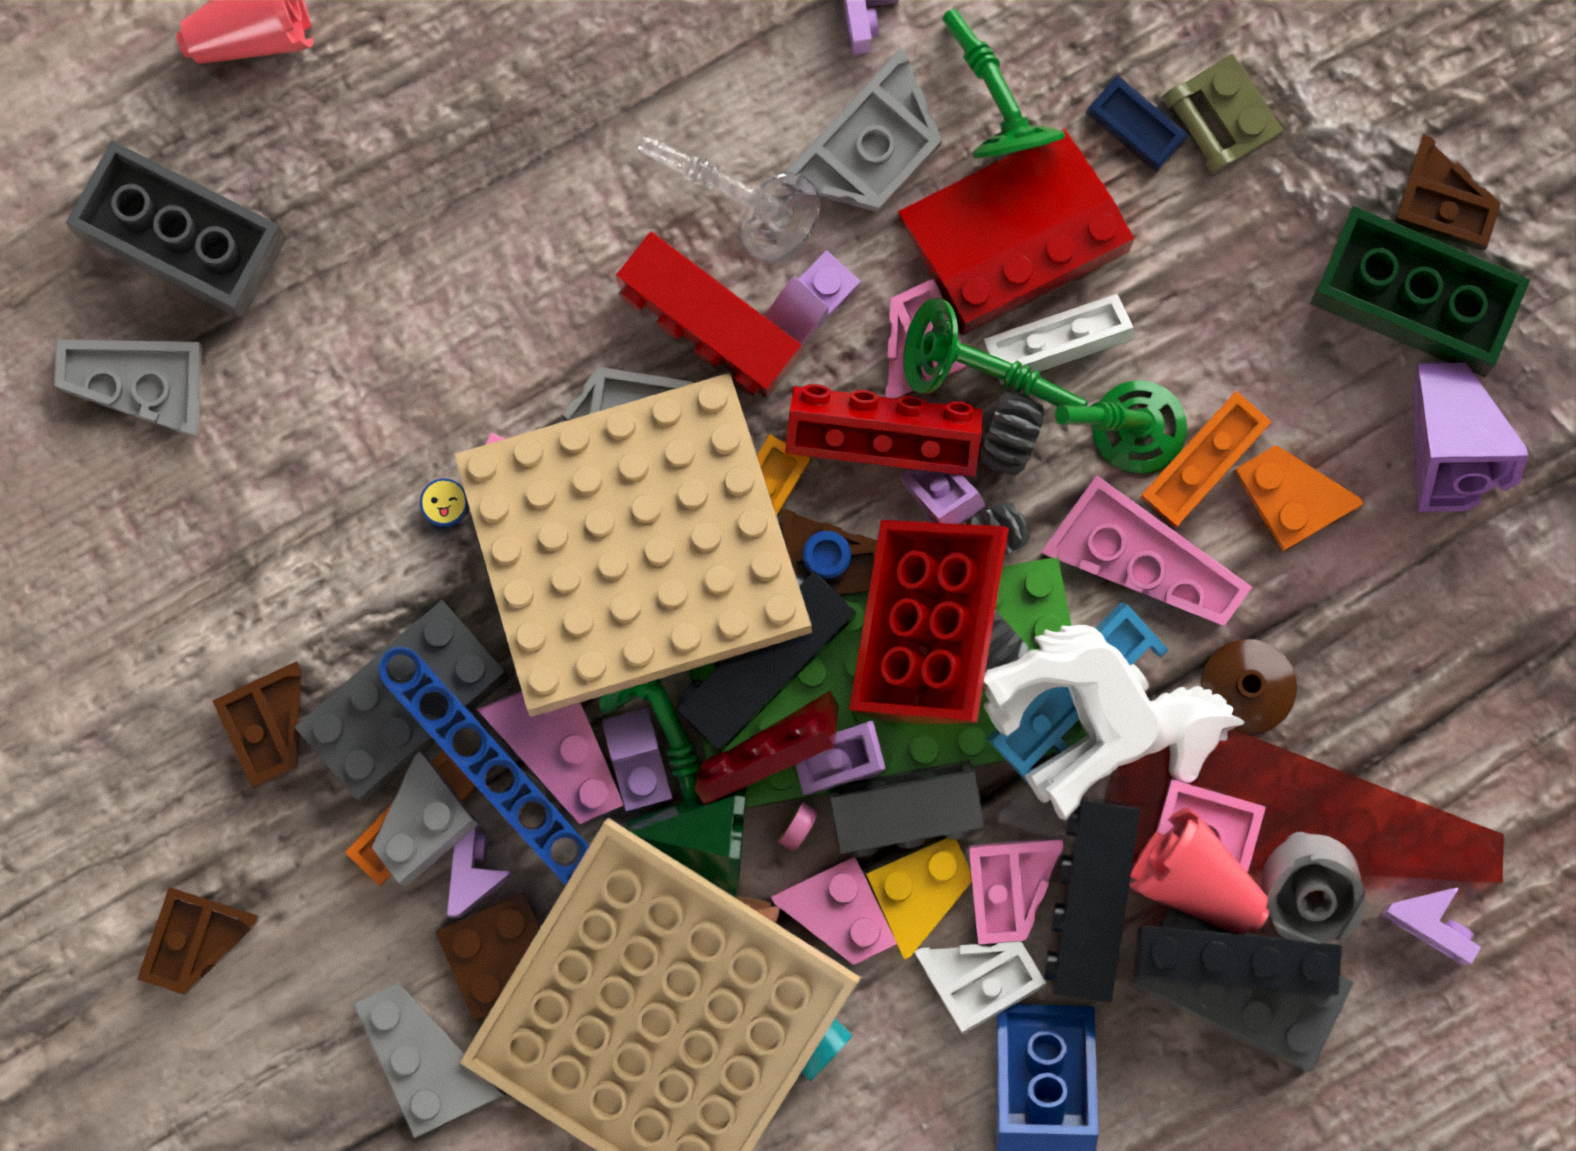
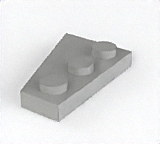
M57 340L55 387L62 392L198 439L202 345L200 342Z
M397 983L354 1004L414 1138L505 1096L495 1085L459 1063L465 1053L401 984Z

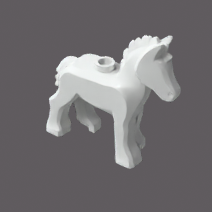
M1087 625L1061 626L1060 632L1044 630L1043 635L1034 637L1040 651L1031 650L1017 661L986 670L982 688L989 699L984 704L987 714L996 729L1001 734L1008 736L1020 727L1023 712L1039 694L1055 687H1068L1086 736L1025 775L1026 780L1039 800L1046 803L1051 799L1055 812L1063 820H1066L1079 806L1083 794L1092 784L1110 775L1118 766L1134 762L1167 746L1170 748L1169 773L1173 779L1186 784L1193 782L1198 777L1204 761L1216 748L1219 741H1227V731L1244 724L1242 719L1232 715L1233 707L1226 704V700L1220 694L1212 695V690H1203L1201 686H1195L1190 690H1186L1185 687H1179L1170 694L1163 693L1155 700L1149 701L1144 692L1149 688V685L1142 672L1134 664L1129 666L1118 649L1106 643L1104 637L1096 628Z

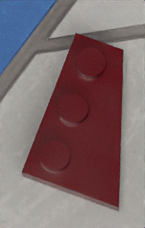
M831 690L729 751L718 753L708 758L698 770L695 790L703 804H708L834 748L839 705Z

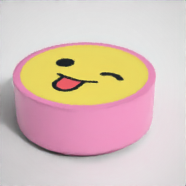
M802 801L790 817L777 842L791 851L796 850L812 827L818 815L817 810Z

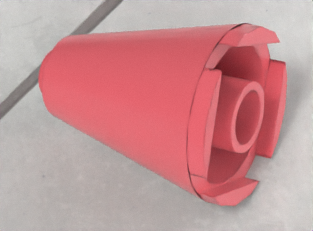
M210 0L181 20V31L176 33L177 42L182 54L187 59L192 57L197 64L298 52L309 49L313 45V38L305 39L304 30L312 27L304 0Z
M1182 808L1167 819L1174 826L1165 835L1156 831L1139 854L1130 874L1137 881L1129 883L1130 888L1143 896L1232 934L1244 935L1248 931L1251 934L1257 932L1269 915V909L1266 908L1268 903L1267 895L1196 812L1190 808Z

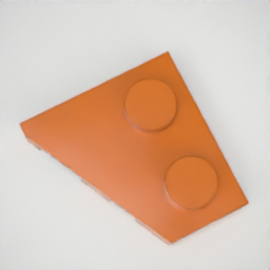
M1277 445L1234 470V474L1282 552L1323 530L1364 504L1360 497Z

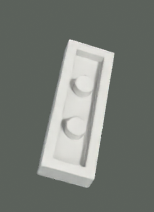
M1114 294L983 340L986 353L1012 364L1015 361H1019L1022 363L1021 368L1027 365L1031 367L1032 373L1034 370L1043 371L1134 340L1135 336L1133 325L1118 294ZM998 378L1000 385L1004 384V380Z

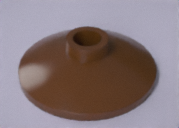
M1242 639L1224 645L1208 660L1201 677L1200 686L1203 690H1212V695L1220 694L1226 700V704L1233 707L1232 715L1244 721L1243 725L1229 730L1238 734L1254 735L1273 729L1288 716L1296 699L1297 681L1290 662L1277 648L1260 640ZM1252 676L1258 680L1259 690L1256 693H1248L1244 690L1242 681L1245 677Z

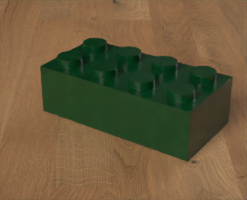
M1352 206L1343 222L1309 304L1449 363H1466L1473 373L1485 377L1496 365L1531 279L1361 208Z

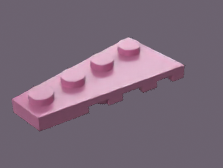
M1097 475L1040 552L1055 559L1058 557L1059 561L1222 626L1226 625L1253 588Z

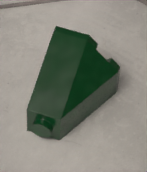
M747 786L705 805L700 797L697 796L628 820L626 830L729 895L737 898Z

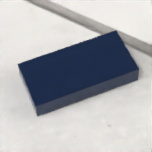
M1119 75L1109 83L1086 110L1087 115L1156 173L1189 136L1188 133Z

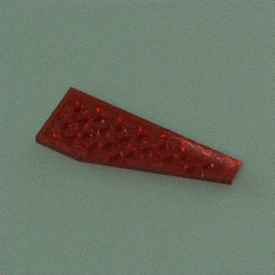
M1234 729L1227 731V741H1219L1216 748L1208 755L1198 777L1193 782L1187 783L1266 807L1248 871H1263L1268 857L1279 845L1284 843L1290 835L1296 832H1305L1331 837L1347 847L1357 861L1361 877L1491 884L1503 883L1504 834ZM1169 746L1158 752L1145 755L1134 762L1117 767L1116 801L1133 803L1140 807L1132 865L1135 864L1139 854L1156 832L1169 782L1174 780L1169 773Z

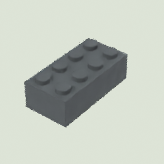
M112 140L66 221V224L76 237L240 320H243L287 239L279 224Z
M443 600L439 601L294 727L363 805L411 765L417 753L420 751L422 753L426 752L436 743L381 680L378 665L380 658L387 650L392 647L403 646L417 653L469 712H472L509 679L502 667ZM402 654L392 657L386 666L388 677L398 683L408 681L413 676L415 670L412 659ZM432 691L426 693L419 703L421 714L429 719L441 717L446 712L447 699L440 692Z
M1169 906L1166 907L1157 926L1232 934ZM1249 931L1244 934L1248 936L1261 937L1255 933L1251 934ZM1340 976L1339 995L1333 997L1132 978L1129 986L1302 1072H1310L1315 1067L1354 982Z

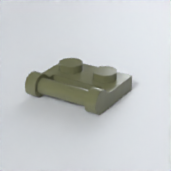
M1233 53L1190 80L1173 87L1162 96V100L1168 109L1176 111L1207 158L1205 165L1212 176L1223 172L1277 139L1284 131ZM1198 94L1201 96L1233 146L1223 150L1190 99Z

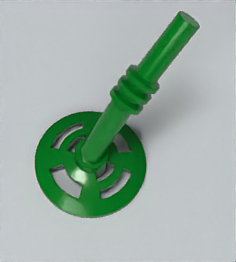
M957 9L948 10L943 15L942 21L964 50L963 58L978 79L984 80L1004 120L999 122L1001 132L987 139L973 150V158H985L1012 153L1064 139L1065 132L1062 130L1044 126H1029L1027 116L1022 117L1021 110L999 70L1000 61L986 42L979 41Z
M939 298L927 300L919 307L912 318L904 344L903 365L906 380L915 392L929 394L937 390L949 374L952 364L957 361L1004 380V386L1007 388L1014 385L1013 390L1017 393L1023 390V396L1025 397L1034 395L1056 407L1060 405H1088L1087 400L1041 378V372L1038 370H1034L1031 373V367L1025 365L1021 368L1022 363L1019 361H1015L1012 364L959 342L956 315L952 306L946 300ZM943 312L948 316L949 320L944 319ZM931 321L933 329L931 331H928L924 335V332L929 322ZM932 361L937 362L936 367H934ZM921 366H923L924 371L928 375L932 376L929 382L924 378Z
M1144 380L1128 381L1119 384L1108 391L1100 402H1096L1092 406L1060 405L1054 413L1055 420L1060 425L1091 426L1095 445L1102 457L1115 468L1131 474H1149L1165 468L1180 453L1187 435L1186 415L1178 399L1165 387ZM1132 392L1152 394L1151 398L1135 397L1123 403L1118 400L1121 396ZM1134 405L1147 406V409L1139 408L1136 410H1131L1128 408ZM1165 405L1169 406L1175 419L1174 437L1163 433L1164 418L1159 410ZM1105 431H1117L1121 441L1115 447H1112ZM1150 437L1154 441L1148 445L1142 446L1134 444L1135 441L1142 442L1149 439ZM1157 448L1162 452L1161 455L1149 460L1129 459L1130 453L1146 454Z
M662 678L603 695L599 702V709L605 714L623 707L637 696L643 701L649 699L670 744V747L666 750L669 756H673L669 759V763L671 766H675L671 771L673 776L678 777L683 801L697 797L698 794L695 790L696 772L699 770L700 765L694 762L698 759L697 753L691 752L695 749V744L688 741L665 687L660 684Z

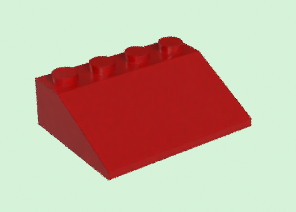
M1065 128L1061 129L1065 132L1064 139L1017 151L898 211V215L932 279L934 278L937 282L944 300L952 306L962 336L1130 252L1135 238L1114 199Z
M881 520L849 706L850 711L887 722L920 725L977 723L1009 528L994 525Z

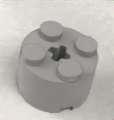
M1296 832L1290 835L1284 843L1279 845L1270 854L1264 865L1262 888L1268 897L1267 909H1269V916L1273 925L1283 938L1326 943L1337 939L1339 942L1349 937L1361 923L1366 909L1362 879L1355 857L1339 841L1324 835Z

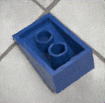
M1015 1004L997 1015L996 1151H1096L1099 1134L1095 1006Z

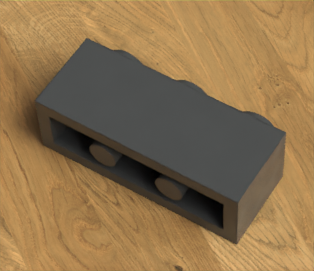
M970 760L889 774L872 779L851 781L828 789L840 854L850 853L852 857H863L878 852V847L897 844L899 848H912L926 842L925 838L945 835L946 839H961L972 835L973 829L984 828L975 771Z

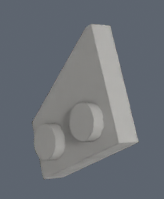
M420 751L411 762L372 845V849L400 885L407 887L479 823L429 757Z

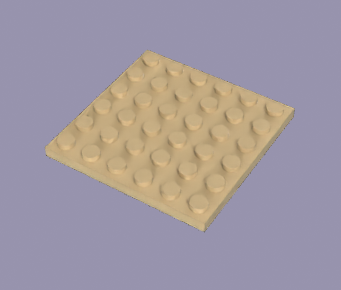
M730 373L454 454L530 717L813 633Z
M608 818L601 826L459 1063L597 1151H752L860 977Z

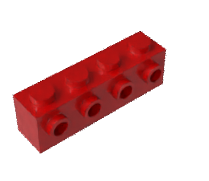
M652 231L649 232L616 274L617 285L621 288L618 294L625 302L638 311H641L644 306L659 317L656 323L661 329L675 339H679L681 335L685 336L696 345L693 350L696 355L714 368L719 363L734 373L732 381L751 396L759 392L765 398H768L802 355V344Z
M809 384L804 387L794 386L789 411L785 454L976 477L983 409L973 408L970 404L959 401L938 404L926 402L924 399L916 396H902L897 399L880 397L868 390H855L847 393L831 391L828 387L819 384Z

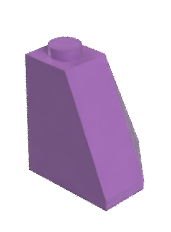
M1444 361L1418 364L1412 389L1418 512L1467 511L1481 504L1480 495L1499 486L1500 489L1506 491L1520 484L1528 457L1527 447L1466 363H1447Z

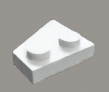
M1021 941L997 943L990 946L978 944L960 945V948L930 949L928 947L915 951V956L962 1035L1046 987L1045 980Z

